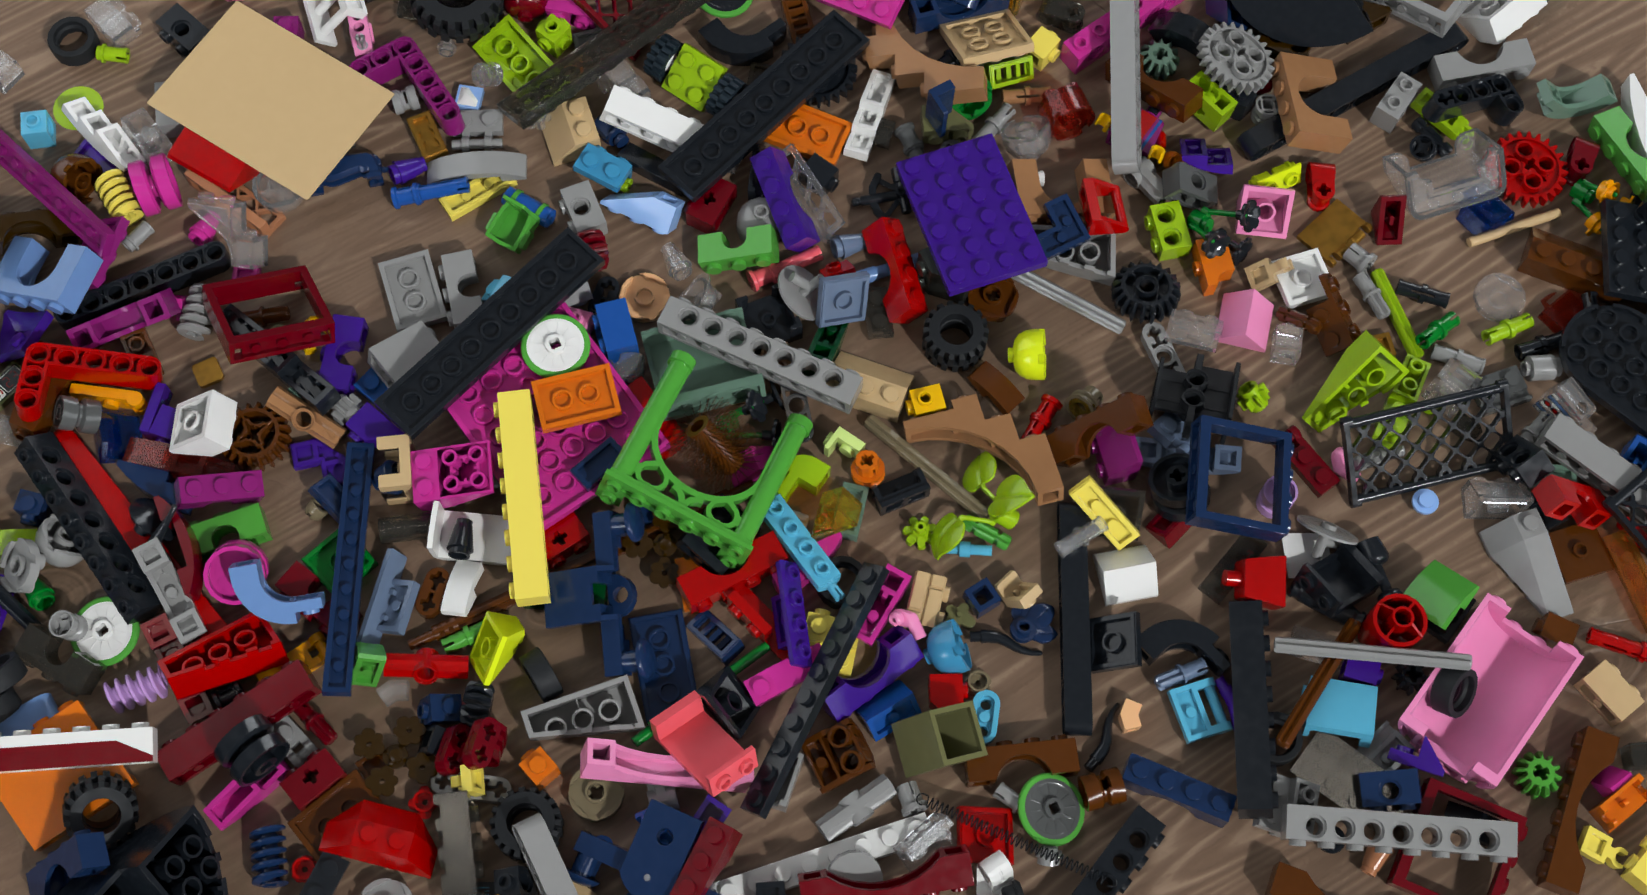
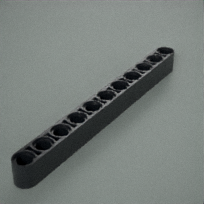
M1455 22L1443 38L1429 32L1303 101L1309 108L1319 114L1337 117L1389 89L1401 71L1411 77L1426 69L1433 56L1459 51L1469 42V39ZM1279 113L1248 129L1237 138L1236 143L1251 162L1287 144Z

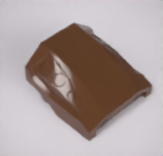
M846 718L812 735L805 740L801 748L819 781L822 794L828 793L856 776L876 768L873 753L861 730L852 718Z

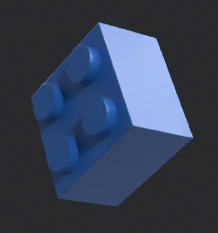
M626 298L596 304V314L592 315L594 330L600 350L616 371L641 365L638 343Z

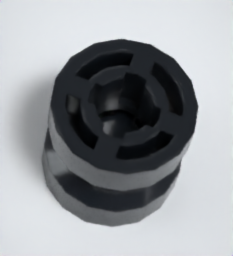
M1420 134L1411 140L1409 149L1417 161L1429 162L1436 157L1438 147L1430 136Z

